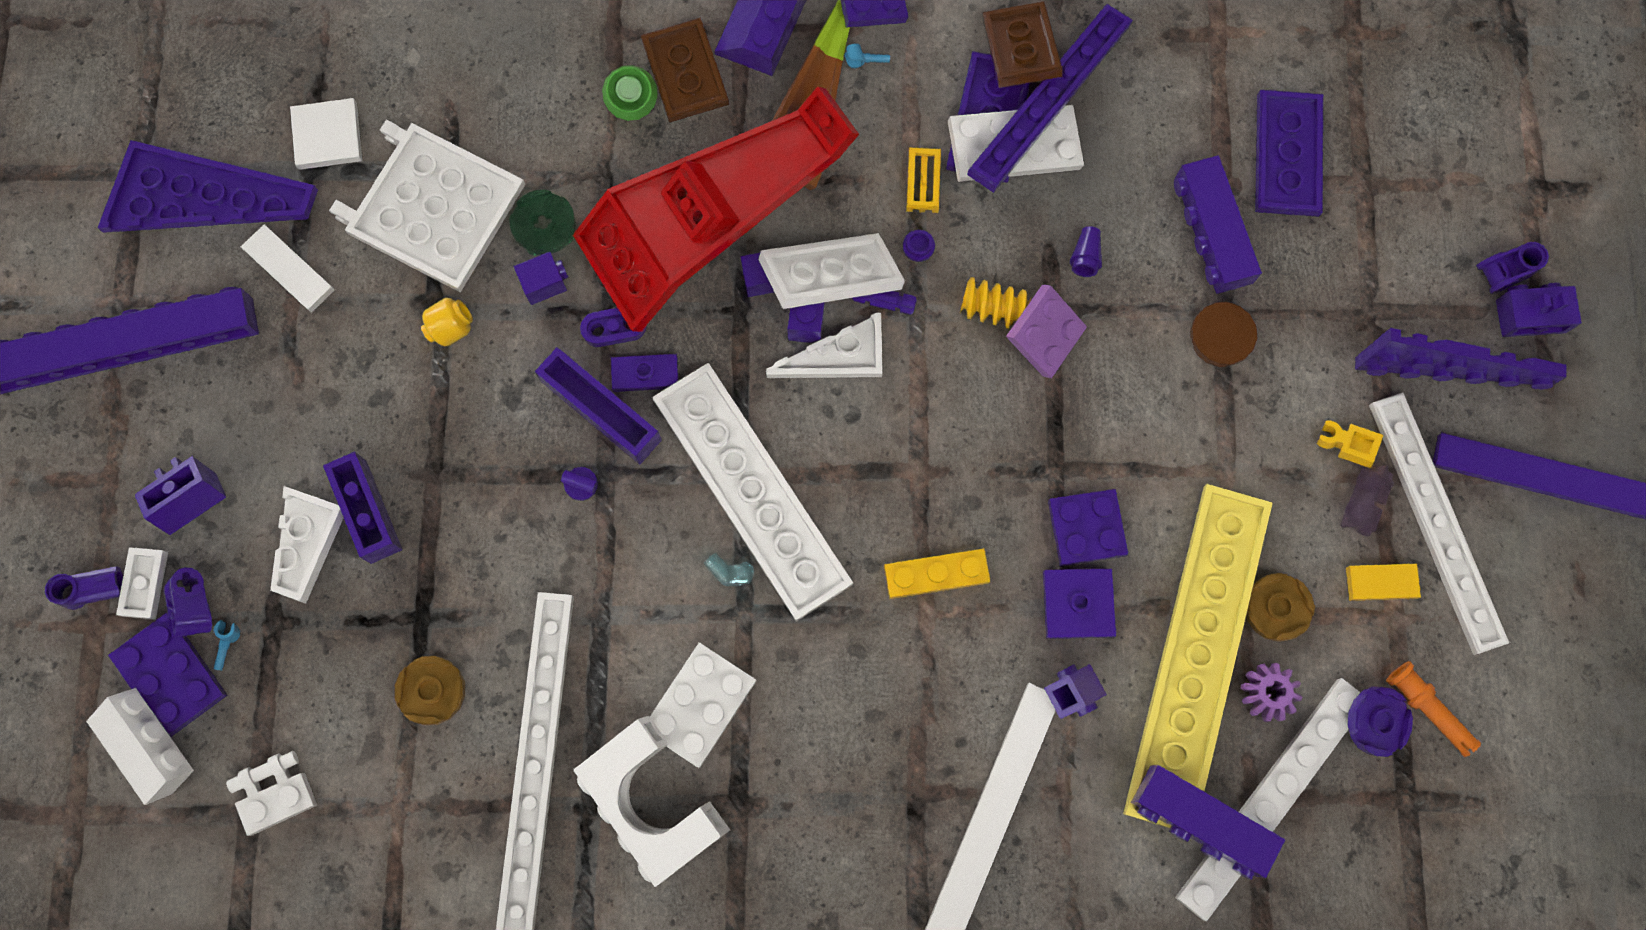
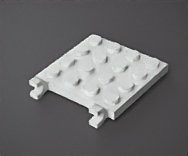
M386 120L380 131L386 135V141L397 145L361 205L356 211L335 200L329 211L336 215V220L347 225L345 231L348 235L461 292L523 190L525 182L523 179L411 123L406 131Z

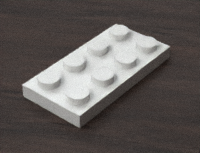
M1067 105L1060 111L1008 176L1080 170L1084 166L1073 105ZM1018 110L950 116L948 127L958 182L974 180L967 175L969 168Z
M879 233L761 250L758 259L783 309L901 290L905 282Z

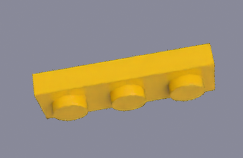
M984 549L884 564L889 599L990 583Z

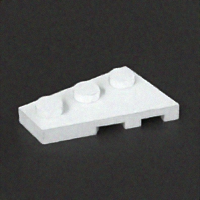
M284 486L282 496L285 499L284 515H280L278 527L282 531L280 546L275 550L270 591L306 604L344 517L339 505Z

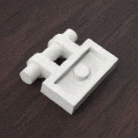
M294 751L284 755L278 753L268 758L267 763L254 769L251 767L245 768L238 772V776L226 781L228 790L231 793L243 788L247 793V798L235 803L247 836L257 834L317 806L306 774L299 773L291 777L288 768L299 763L297 754ZM274 775L278 784L261 790L258 781Z

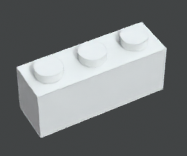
M136 688L107 697L86 721L144 805L173 794L194 771Z

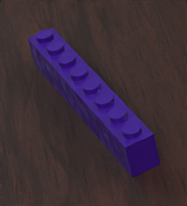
M226 287L221 289L219 293L207 296L203 294L191 295L185 301L176 303L160 302L155 304L154 308L146 310H126L120 316L111 318L95 317L85 324L76 326L71 324L60 325L54 331L46 333L30 332L24 334L20 339L11 341L0 340V394L259 335L253 298L242 288Z

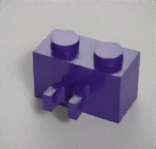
M1549 283L1539 288L1529 289L1528 285H1517L1508 288V292L1496 300L1502 337L1563 334L1582 324L1575 286L1561 287L1560 283Z
M193 456L184 462L174 457L170 460L173 466L172 470L166 473L161 468H158L154 471L157 480L135 494L144 519L168 535L173 534L226 498L217 474Z

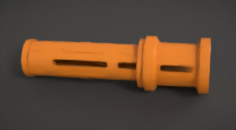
M1410 661L1399 666L1388 676L1386 682L1390 686L1395 685L1408 699L1407 704L1411 708H1419L1461 752L1463 757L1471 755L1468 751L1469 749L1474 753L1480 747L1481 742L1435 696V687L1431 683L1426 684L1413 670L1414 665Z

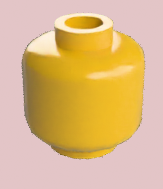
M443 298L423 312L424 325L421 326V330L426 339L431 343L435 341L441 346H450L469 334L471 330L470 323L473 322V317L461 300L455 301L452 298Z

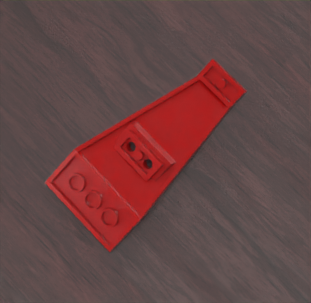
M817 86L795 112L607 189L574 232L573 237L630 329L635 332H642L679 286L838 160L859 136V133L827 89Z

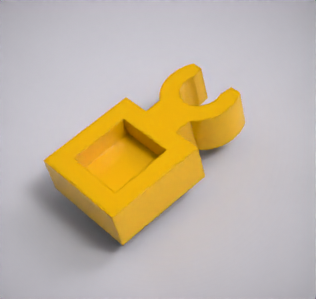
M1325 421L1322 430L1331 433L1333 437L1320 435L1317 445L1325 449L1339 448V458L1371 468L1383 435L1350 424L1348 430L1345 431L1336 422Z

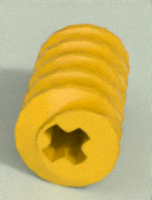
M970 277L966 285L960 313L963 309H966L967 319L971 320L977 311L979 312L980 322L983 323L989 315H992V322L995 326H997L1001 318H1005V326L1009 329L1013 322L1017 321L1030 303L1031 298L1027 300V292L1024 289L1019 292L1017 297H1014L1012 286H1009L1004 294H1002L999 283H996L992 290L989 291L988 281L983 280L980 286L976 288L975 278Z

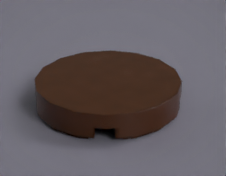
M1216 302L1204 307L1195 317L1190 329V339L1192 338L1193 349L1202 360L1217 367H1227L1228 365L1243 362L1254 350L1257 341V328L1251 315L1241 306L1230 302Z

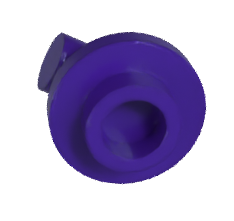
M577 467L571 471L565 470L561 478L566 493L574 500H587L595 494L598 488L596 475L585 467Z

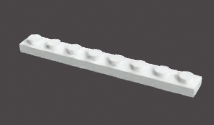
M1342 678L1336 680L1248 798L1239 813L1272 832L1275 830L1348 731L1349 709L1353 700L1360 694L1357 689ZM1206 855L1175 898L1200 919L1207 922L1241 875L1232 870L1234 863L1222 857L1220 861H1217Z

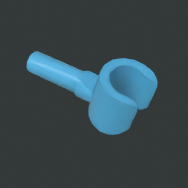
M857 43L848 45L846 47L847 52L844 53L847 64L854 69L870 62L890 63V55L863 54L860 44Z
M222 620L218 621L214 626V633L220 639L213 669L220 671L223 669L230 643L237 641L240 637L239 627L234 623L231 626V631L227 635H223L226 623Z

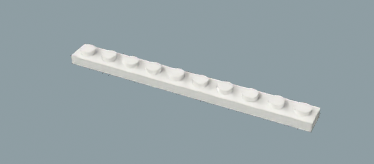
M538 592L496 930H534L574 601V596L542 592Z

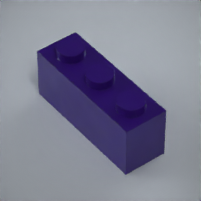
M354 451L324 464V470L359 557L372 564L402 551L403 549L367 461Z

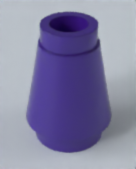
M1087 226L1081 231L1070 259L1072 271L1078 276H1095L1102 267L1101 231L1098 228Z

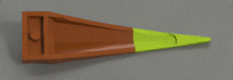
M838 0L773 120L797 111L817 86L826 88L836 101L850 27L846 28L841 0ZM822 172L804 187L809 190L815 189Z

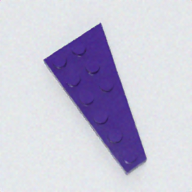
M130 140L98 229L106 233L305 220L309 218L318 189L312 184Z
M1395 328L1387 330L1355 357V370L1367 371L1368 375L1373 376L1400 373L1402 378H1418L1421 375L1432 376V379L1436 381H1450L1454 378L1465 379V382L1470 384L1496 381L1500 386L1504 387L1531 384L1533 389H1550L1554 384L1567 377L1566 364L1538 358H1527L1517 361L1516 354L1509 352L1493 356L1490 355V348L1447 339L1430 343L1427 342V335L1419 333L1413 334V337H1401V330Z

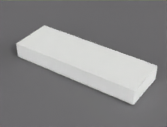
M265 224L241 246L246 253L311 313L335 291Z

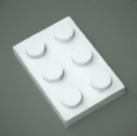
M698 643L650 718L669 743L666 747L700 768L757 680L709 648Z

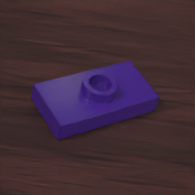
M677 354L611 357L613 392L661 390L670 387L679 381Z

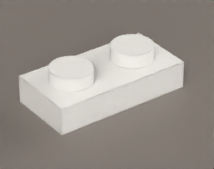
M129 547L116 615L156 620L168 552Z

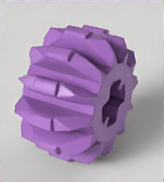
M1278 663L1271 664L1269 668L1265 664L1257 665V673L1254 671L1246 673L1250 683L1241 684L1240 688L1245 692H1249V696L1244 697L1242 702L1243 704H1254L1250 710L1252 716L1262 713L1264 722H1270L1273 716L1277 721H1283L1286 719V713L1294 714L1297 711L1292 702L1301 701L1303 697L1300 694L1294 693L1293 689L1298 688L1301 683L1299 681H1289L1292 676L1290 669L1281 672ZM1273 686L1271 691H1276V697L1269 699L1271 694H1266V688Z

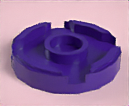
M1373 686L1363 690L1353 700L1348 713L1347 725L1350 737L1357 748L1369 755L1388 757L1393 755L1392 753L1397 749L1401 750L1407 744L1412 733L1413 716L1411 710L1407 709V705L1404 702H1407V700L1401 693L1392 688Z

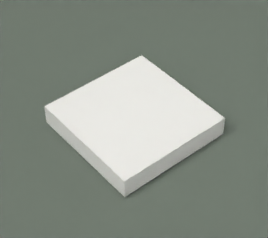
M354 98L290 107L295 166L298 170L362 161L358 109Z

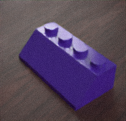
M738 0L714 51L715 55L773 76L806 0Z

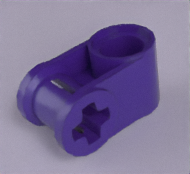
M1529 242L1507 252L1495 254L1478 263L1476 267L1478 270H1482L1491 286L1489 289L1490 294H1496L1533 276L1547 264L1549 254L1547 249L1540 243ZM1523 256L1531 261L1532 266L1524 262Z
M184 567L178 569L164 586L168 610V626L171 636L174 638L211 632L212 617L206 599L202 575L193 568ZM182 581V584L190 586L188 592H185L184 587H178L177 584Z

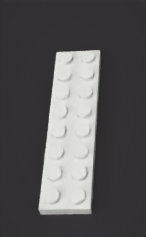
M709 363L652 397L654 403L796 622L853 585L847 572Z

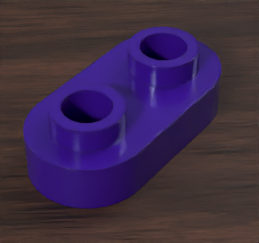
M618 308L593 312L585 316L581 322L580 331L587 344L593 347H604L635 341L644 335L647 326L642 332L626 329L625 325L627 322ZM598 327L604 329L602 335H593L594 329Z

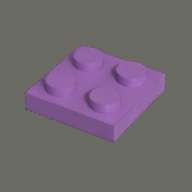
M1042 285L1006 337L1043 377L1052 378L1087 326L1052 286Z

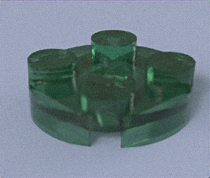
M543 189L531 191L517 201L513 214L511 212L509 225L516 242L530 255H542L547 252H551V254L556 253L574 240L573 234L576 228V218L567 199ZM544 216L546 220L551 219V223L545 229L534 226L539 223L538 217Z

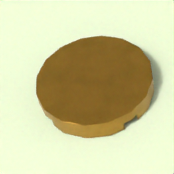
M1282 573L1266 575L1253 584L1246 619L1253 630L1265 639L1277 642L1295 639L1307 631L1312 616H1314L1315 605L1312 594L1305 584L1297 578L1294 579Z
M425 656L414 660V662L410 663L399 673L395 683V701L406 718L421 725H439L451 719L461 708L465 697V681L460 670L450 661L437 656Z

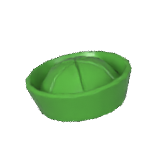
M634 65L621 66L613 70L605 79L602 89L603 101L607 109L617 118L627 121L639 120L648 115L654 108L658 96L657 85L653 77L643 68Z

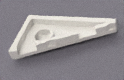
M874 313L869 319L853 327L850 325L842 329L837 335L828 336L807 346L806 350L790 358L785 357L775 362L772 367L766 368L767 378L882 377L881 313Z

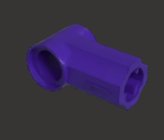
M118 566L75 575L57 574L46 583L45 595L52 603L70 610H76L88 603L120 597L123 574ZM72 585L71 595L63 599L65 588Z

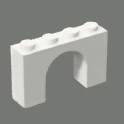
M646 716L633 722L573 771L578 776L577 782L580 788L586 794L591 795L598 805L597 811L600 817L606 823L611 824L617 832V839L621 847L626 852L631 853L638 862V870L646 881L652 882L654 887H656L728 833L730 829L710 801L699 807L676 826L667 829L652 827L636 815L629 797L632 777L641 765L669 744L651 718Z

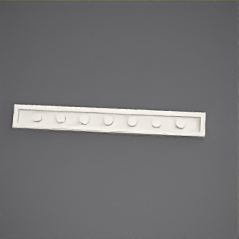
M1404 393L1371 403L1369 407L1380 434L1383 435L1385 446L1473 655L1509 644Z
M1028 683L925 930L966 929L1055 713V708L1046 691L1031 683Z

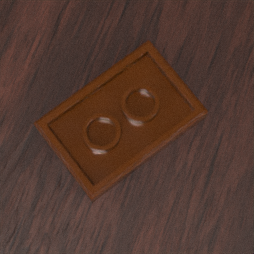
M1044 1L982 12L999 88L1062 77V65Z
M701 17L641 35L669 123L729 105V99Z

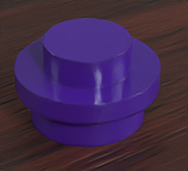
M914 230L905 236L903 252L910 260L923 262L928 260L934 253L935 241L928 232Z

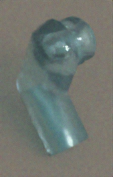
M717 553L712 554L704 562V565L724 586H744L752 581L755 572L754 567L748 562H742L741 565H727Z

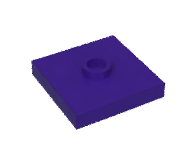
M1112 569L1043 571L1046 639L1116 637Z

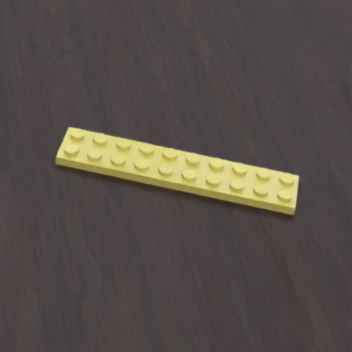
M1206 484L1203 488L1123 812L1124 815L1153 823L1137 813L1139 807L1131 803L1151 765H1160L1200 790L1205 791L1272 502ZM1158 820L1156 823L1167 828L1171 827L1161 820Z

